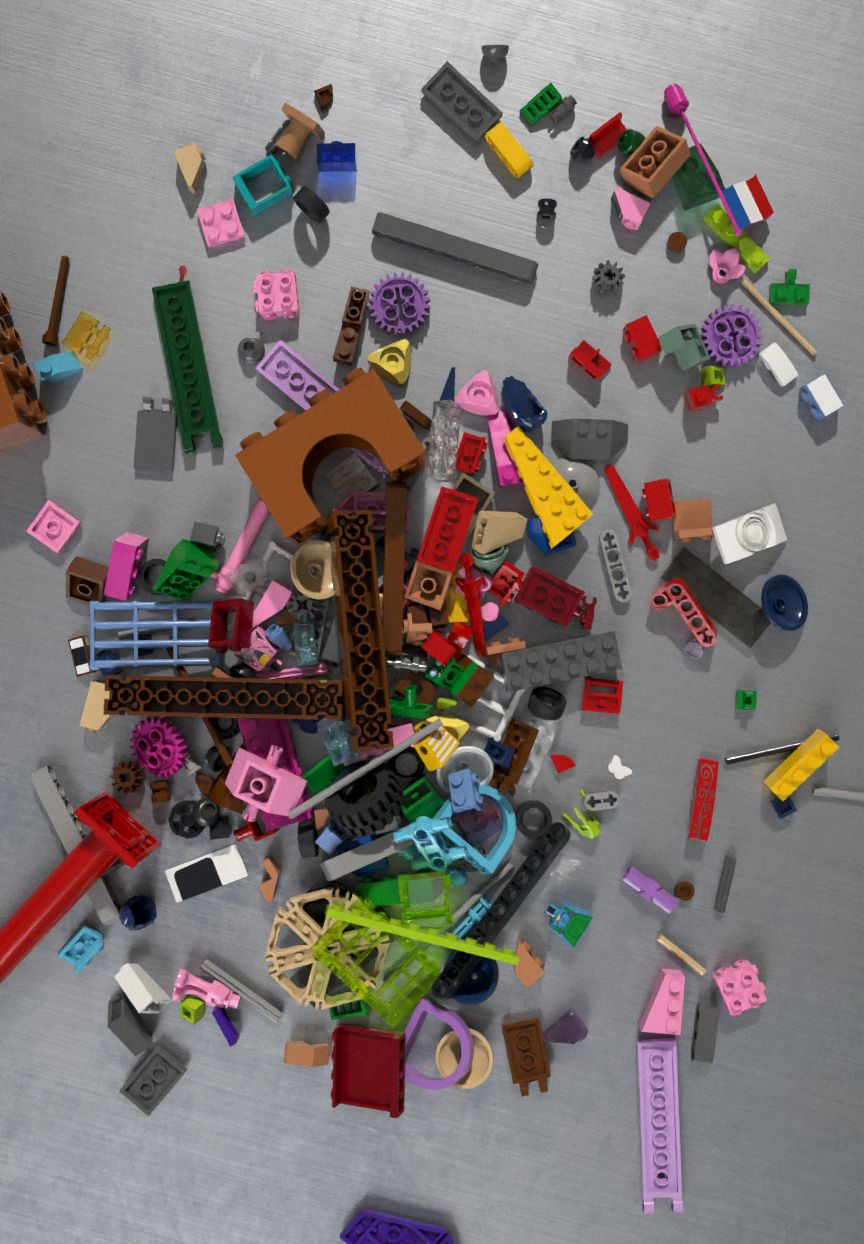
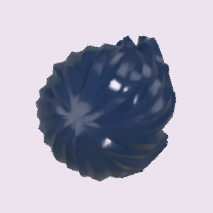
M134 895L121 907L119 912L121 924L130 931L146 928L154 923V919L157 917L156 904L147 895Z

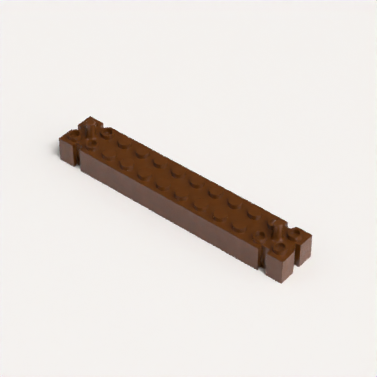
M356 510L349 516L348 511L332 512L327 516L329 531H334V536L330 538L345 707L347 727L353 729V734L348 735L349 749L354 752L371 750L370 745L375 749L394 747L393 732L387 731V724L392 722L374 534H369L368 528L373 526L371 510Z
M105 675V691L110 692L109 699H104L103 715H125L127 711V715L306 720H320V715H326V720H343L344 705L339 704V697H344L343 680H327V685H321L320 680L129 676V680H127V676Z

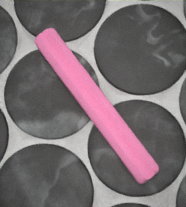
M319 664L256 673L255 678L294 679L329 673L328 664Z

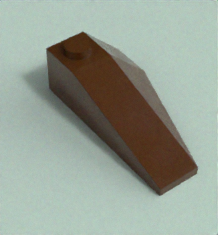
M244 743L240 746L243 750H245ZM231 764L225 766L214 780L208 798L212 799L214 803L222 808L242 814L245 811L247 802L233 796L225 784L232 766Z

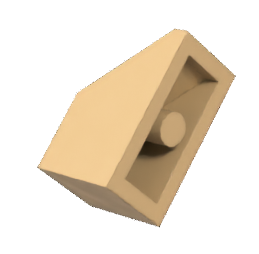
M194 142L173 151L191 193L196 192L206 168L203 160L206 158L202 148L197 149Z

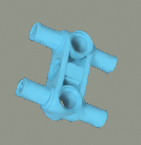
M420 816L409 827L394 831V839L397 843L413 839L423 854L422 857L412 858L411 866L414 871L428 867L436 871H443L454 860L469 856V850L466 845L449 848L439 831L452 828V821L449 816L435 820L426 816Z

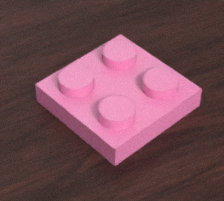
M233 198L197 209L209 248L245 237Z
M48 500L26 531L60 554L81 525V522Z

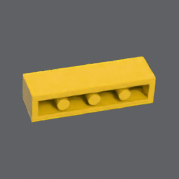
M817 729L763 783L777 797L784 801L839 746L826 733Z

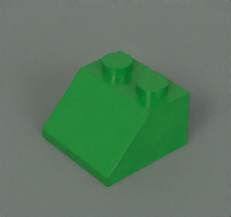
M333 750L305 772L301 778L307 780L306 785L317 794L328 787L335 775L338 776L342 769H347L348 767L344 766L342 759Z

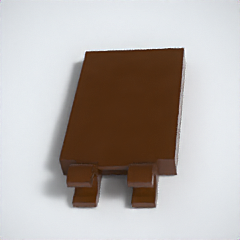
M512 718L503 744L515 749L513 759L508 768L497 763L494 764V775L489 782V786L495 788L498 783L497 789H499V792L505 794L508 789L507 794L512 797L516 792L514 784L518 785L538 735V729Z
M539 1016L501 1024L513 1084L519 1083L521 1096L529 1095L527 1082L537 1080L540 1092H548L546 1077H551Z

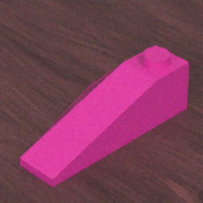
M505 410L498 411L494 415H487L499 489L523 485L524 482L518 475L516 463L511 459L503 441V438L513 431L515 427Z

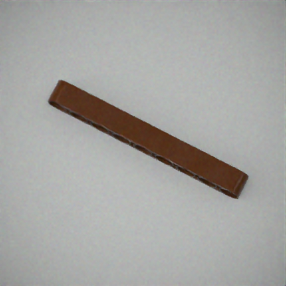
M386 481L382 603L385 656H401L406 482Z

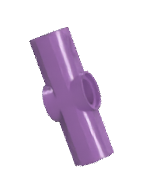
M630 866L626 869L621 878L623 881L636 889L646 900L651 903L654 902L665 912L670 914L674 911L679 901L677 898L664 890L655 880L643 875L635 867Z

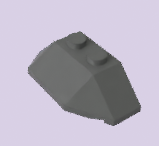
M573 418L552 421L551 441L569 459L609 461L628 443V424L600 419Z

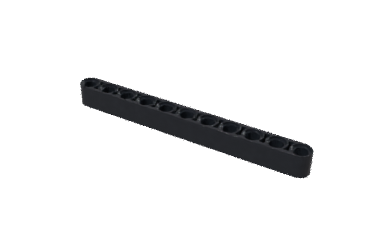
M555 822L549 827L467 938L475 940L481 938V945H484L485 942L491 944L494 942L570 839V830L564 824ZM563 829V834L557 837V831ZM551 844V850L549 852H545L546 846ZM540 860V865L534 868V862ZM528 875V881L523 884V877ZM516 891L517 896L511 900V893ZM504 906L505 912L499 915L500 908ZM493 922L492 930L488 931V924ZM458 950L433 983V995L445 1000L451 999L483 956L469 953L470 959L465 963L464 957L468 953ZM457 969L458 975L454 979L452 974L453 971ZM443 985H445V986H446V991H445V993L442 995V994H441V988H442Z

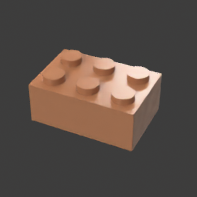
M656 126L645 138L641 146L634 151L620 168L624 184L654 198L690 156L687 140Z

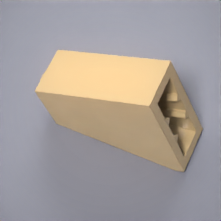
M479 511L471 548L481 554H486L522 538L527 518L517 512Z
M92 680L90 683L79 725L85 727L86 731L96 733L97 730L104 729L114 716L103 715L104 699H109L110 692L105 691V682Z

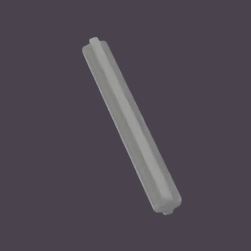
M208 959L203 962L200 967L201 970L233 990V993L240 995V998L274 1022L280 1020L282 1017L281 1011Z

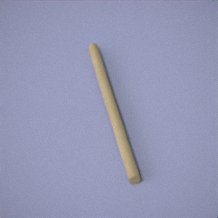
M746 279L741 282L812 355L817 352Z

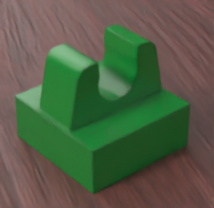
M736 690L735 709L756 710L757 691Z

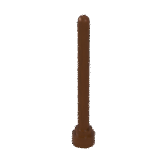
M67 255L61 257L49 327L42 337V343L49 346L58 345L59 338L57 337L56 328L69 263Z

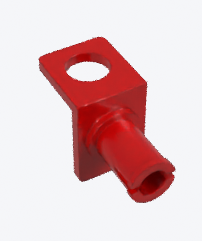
M247 817L245 820L247 825L234 830L233 834L234 836L239 835L235 838L238 842L251 835L255 842L276 833L280 828L262 833L257 821H247L249 818Z

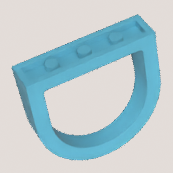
M478 785L481 795L495 803L502 817L501 835L486 858L452 829H445L439 832L451 848L466 845L469 850V856L464 858L482 874H492L513 842L516 831V819L510 802L501 792L490 786ZM451 796L439 809L433 820L452 816L454 811Z

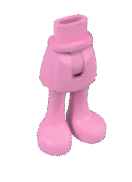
M181 969L175 983L172 1001L177 1002L184 994H191L204 1000L206 1005L219 1008L226 1006V1009L228 1007L237 1009L241 996L233 994V990L216 980L209 983L192 975L188 970Z

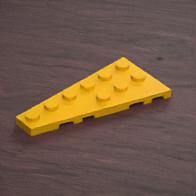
M518 426L507 434L503 441L511 459L516 463L518 475L523 479L526 493L536 515L539 516L542 522V529L547 534L550 540L549 545L552 549L590 518L593 513Z

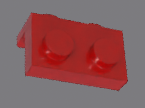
M464 432L452 469L474 476L475 472H479L482 461H479L481 453L485 454L488 443L485 442L486 437H479Z
M508 561L503 563L493 577L492 586L488 590L501 599L500 607L505 602L509 604L515 595L512 592L514 590L518 592L524 583L521 579L525 573Z

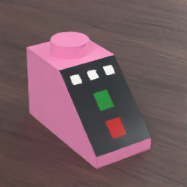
M615 187L612 200L620 222L628 229L638 230L650 203Z

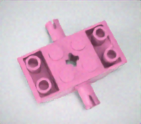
M271 745L266 760L238 748L225 784L233 796L249 803L243 816L245 820L249 817L247 821L255 822L259 809L267 813L289 816L288 812L298 807L308 781L277 766L280 755L283 752L282 748L277 750L278 746Z

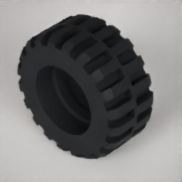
M363 760L358 761V764L348 765L347 769H342L338 776H334L332 783H329L328 787L368 762ZM382 763L325 798V806L342 832L351 836H356L357 834V836L362 837L365 834H375V831L378 830L382 831L387 824L390 825L394 821L393 818L397 817L400 812L399 808H402L404 794L392 770ZM372 793L366 800L356 803L364 795Z

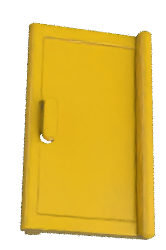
M473 564L472 567L479 572V567ZM456 565L454 570L456 573L455 578L458 577L462 580L463 578L460 576L459 570L464 568V566ZM454 579L451 591L446 599L449 622H470L466 597L455 592L457 585Z

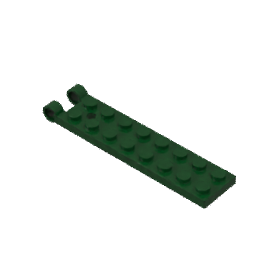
M187 280L153 287L152 292L184 452L186 455L196 453L192 436L210 433L213 448H222L224 443L220 432L191 282ZM196 412L201 413L199 419L194 418Z

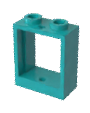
M272 154L232 177L254 217L293 195L291 187L294 185L288 175L284 176L282 172L284 168L280 160H275ZM273 168L284 188L256 204L245 184Z

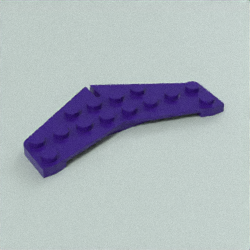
M362 1209L342 1230L339 1236L346 1244H454L450 1231L443 1236L446 1232V1227L371 1209Z

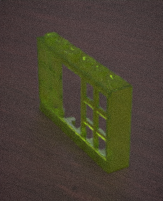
M361 896L347 909L349 911L352 908L364 910L369 916H371V913L383 916L382 919L389 920L382 911L378 913L375 910L376 906L369 899L365 901ZM337 920L310 948L313 955L395 1029L407 1013L432 988L433 983L441 974L439 971L441 967L434 960L430 962L427 959L428 955L421 948L417 950L411 938H404L403 936L389 933L411 955L374 992L352 971L383 940L388 932L383 931L376 940H373L366 933L369 927L364 926L361 928L357 924ZM351 924L358 933L348 943L340 933ZM363 935L371 945L360 954L353 945ZM335 938L345 945L336 956L326 949ZM348 950H351L358 959L347 968L339 959ZM415 958L423 967L413 977L405 968ZM428 970L430 973L420 983L418 979ZM403 972L410 981L399 990L392 981ZM413 984L417 985L408 996L404 994ZM390 986L397 995L387 1004L379 995ZM402 997L404 1001L393 1010L391 1007Z

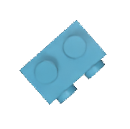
M84 923L58 951V956L73 964L74 971L78 973L89 964L90 959L95 953L98 954L103 948L102 934Z

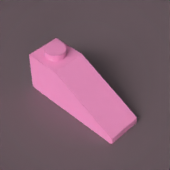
M278 579L272 580L253 613L252 628L287 607L290 596L296 590Z

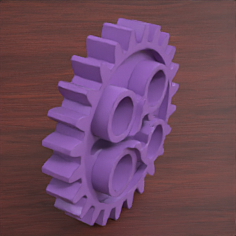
M394 272L393 278H390L387 274V281L380 278L381 285L374 284L376 291H370L371 296L374 297L368 299L369 303L373 304L369 306V311H374L371 314V318H377L375 325L381 323V330L387 327L388 334L392 330H394L395 336L398 335L399 331L405 336V330L412 334L413 327L419 330L418 323H425L422 317H428V313L425 311L430 310V305L426 304L430 302V297H425L428 294V290L422 291L424 284L417 285L418 278L412 281L411 274L407 278H404V272L401 273L400 277H397L396 272ZM396 288H399L403 313L402 321L399 317ZM405 290H410L412 295L405 297L402 293ZM392 293L394 296L392 299L387 300L384 298V295ZM407 309H413L415 310V314L412 316L406 315L405 311ZM390 311H393L397 314L396 317L392 319L388 318L386 315Z
M734 304L729 309L724 305L722 311L717 308L715 314L711 312L708 315L710 319H705L704 323L706 325L701 327V330L705 333H702L700 336L702 339H705L703 343L707 346V352L711 353L709 357H715V364L720 360L722 367L728 363L729 368H731L734 362L739 367L741 361L746 364L749 362L748 358L752 360L755 357L754 353L759 352V348L756 346L763 344L758 339H761L764 334L758 332L763 326L756 325L760 319L753 320L755 313L749 315V308L742 311V305L735 309ZM735 321H739L742 324V328L736 327ZM716 326L723 327L724 333L718 332ZM739 340H745L747 347L742 346ZM721 344H726L728 351H723Z

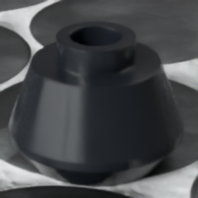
M588 136L580 137L570 151L573 161L585 163L594 157L595 147Z

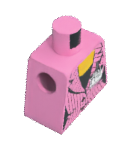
M260 624L251 634L250 648L241 649L240 652H235L233 655L257 671H261L266 664L276 671L282 664L274 656L280 648L267 639L266 629Z

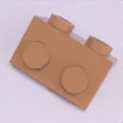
M407 613L406 619L403 620L402 624L404 645L422 646L433 631L432 623L412 624V614Z
M520 638L509 639L508 644L501 645V641L489 643L490 647L485 648L488 666L500 665L499 653L525 649V641H520Z

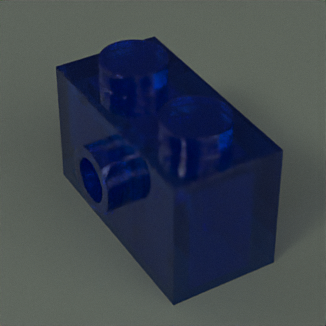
M340 141L317 143V165L319 172L357 171L355 143H342Z

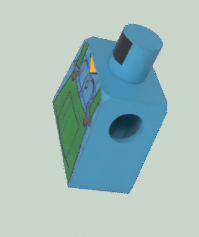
M562 901L558 908L549 903L544 910V914L551 917L549 921L550 928L572 948H575L593 919L589 911Z

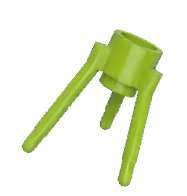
M581 789L580 793L583 798L585 796V792L583 789ZM574 808V811L583 822L581 827L566 814L562 815L582 836L586 835L589 840L601 833L598 827L600 823L597 821L593 811L588 810L591 819L586 820L578 808Z

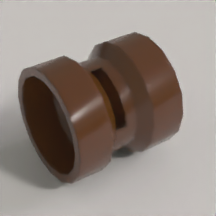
M169 780L149 783L153 793L151 796L152 803L171 800V794L168 792Z

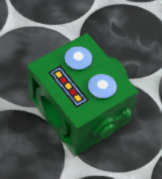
M453 657L450 658L445 666L434 659L425 676L431 679L435 686L439 688L444 687L451 691L464 667L456 663V659Z

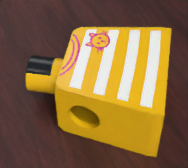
M421 721L414 729L418 732L427 725ZM441 726L415 742L414 747L427 769L432 771L444 766L460 742Z

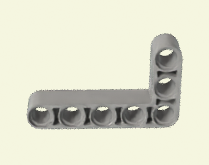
M394 832L322 862L319 866L325 881L328 882L416 843L413 839L397 843L394 839Z

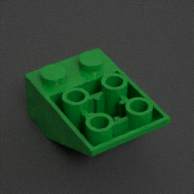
M182 539L172 549L153 587V591L186 601L219 568L215 549Z
M423 774L418 780L402 790L404 797L402 808L400 809L409 821L414 823L420 816L433 819L445 803V800L426 774ZM453 813L450 817L452 825L458 821V818Z

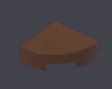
M332 84L314 91L321 111L328 108L332 102Z
M196 772L195 781L200 792L209 797L215 778Z

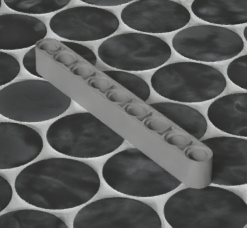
M46 765L31 773L30 778L67 854H69L86 834L77 816L74 814V810L54 769L50 765ZM104 875L87 891V894L102 924L109 926L120 920L119 912L122 906L107 876Z

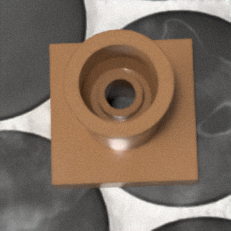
M284 103L281 110L291 122L280 139L275 143V146L290 157L298 160L309 133L322 139L325 132L318 122L289 104Z

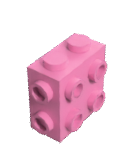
M281 270L280 273L264 271L256 275V281L253 282L254 292L258 293L255 308L262 318L274 320L276 317L284 316V318H294L295 315H300L295 272H291V270Z
M738 960L733 966L728 968L722 967L712 974L724 1005L731 1016L741 1015L746 1009L751 1007L757 1008L767 1001L765 997L767 993L766 988L762 982L759 983L757 978L759 972L755 964L752 965L748 960Z

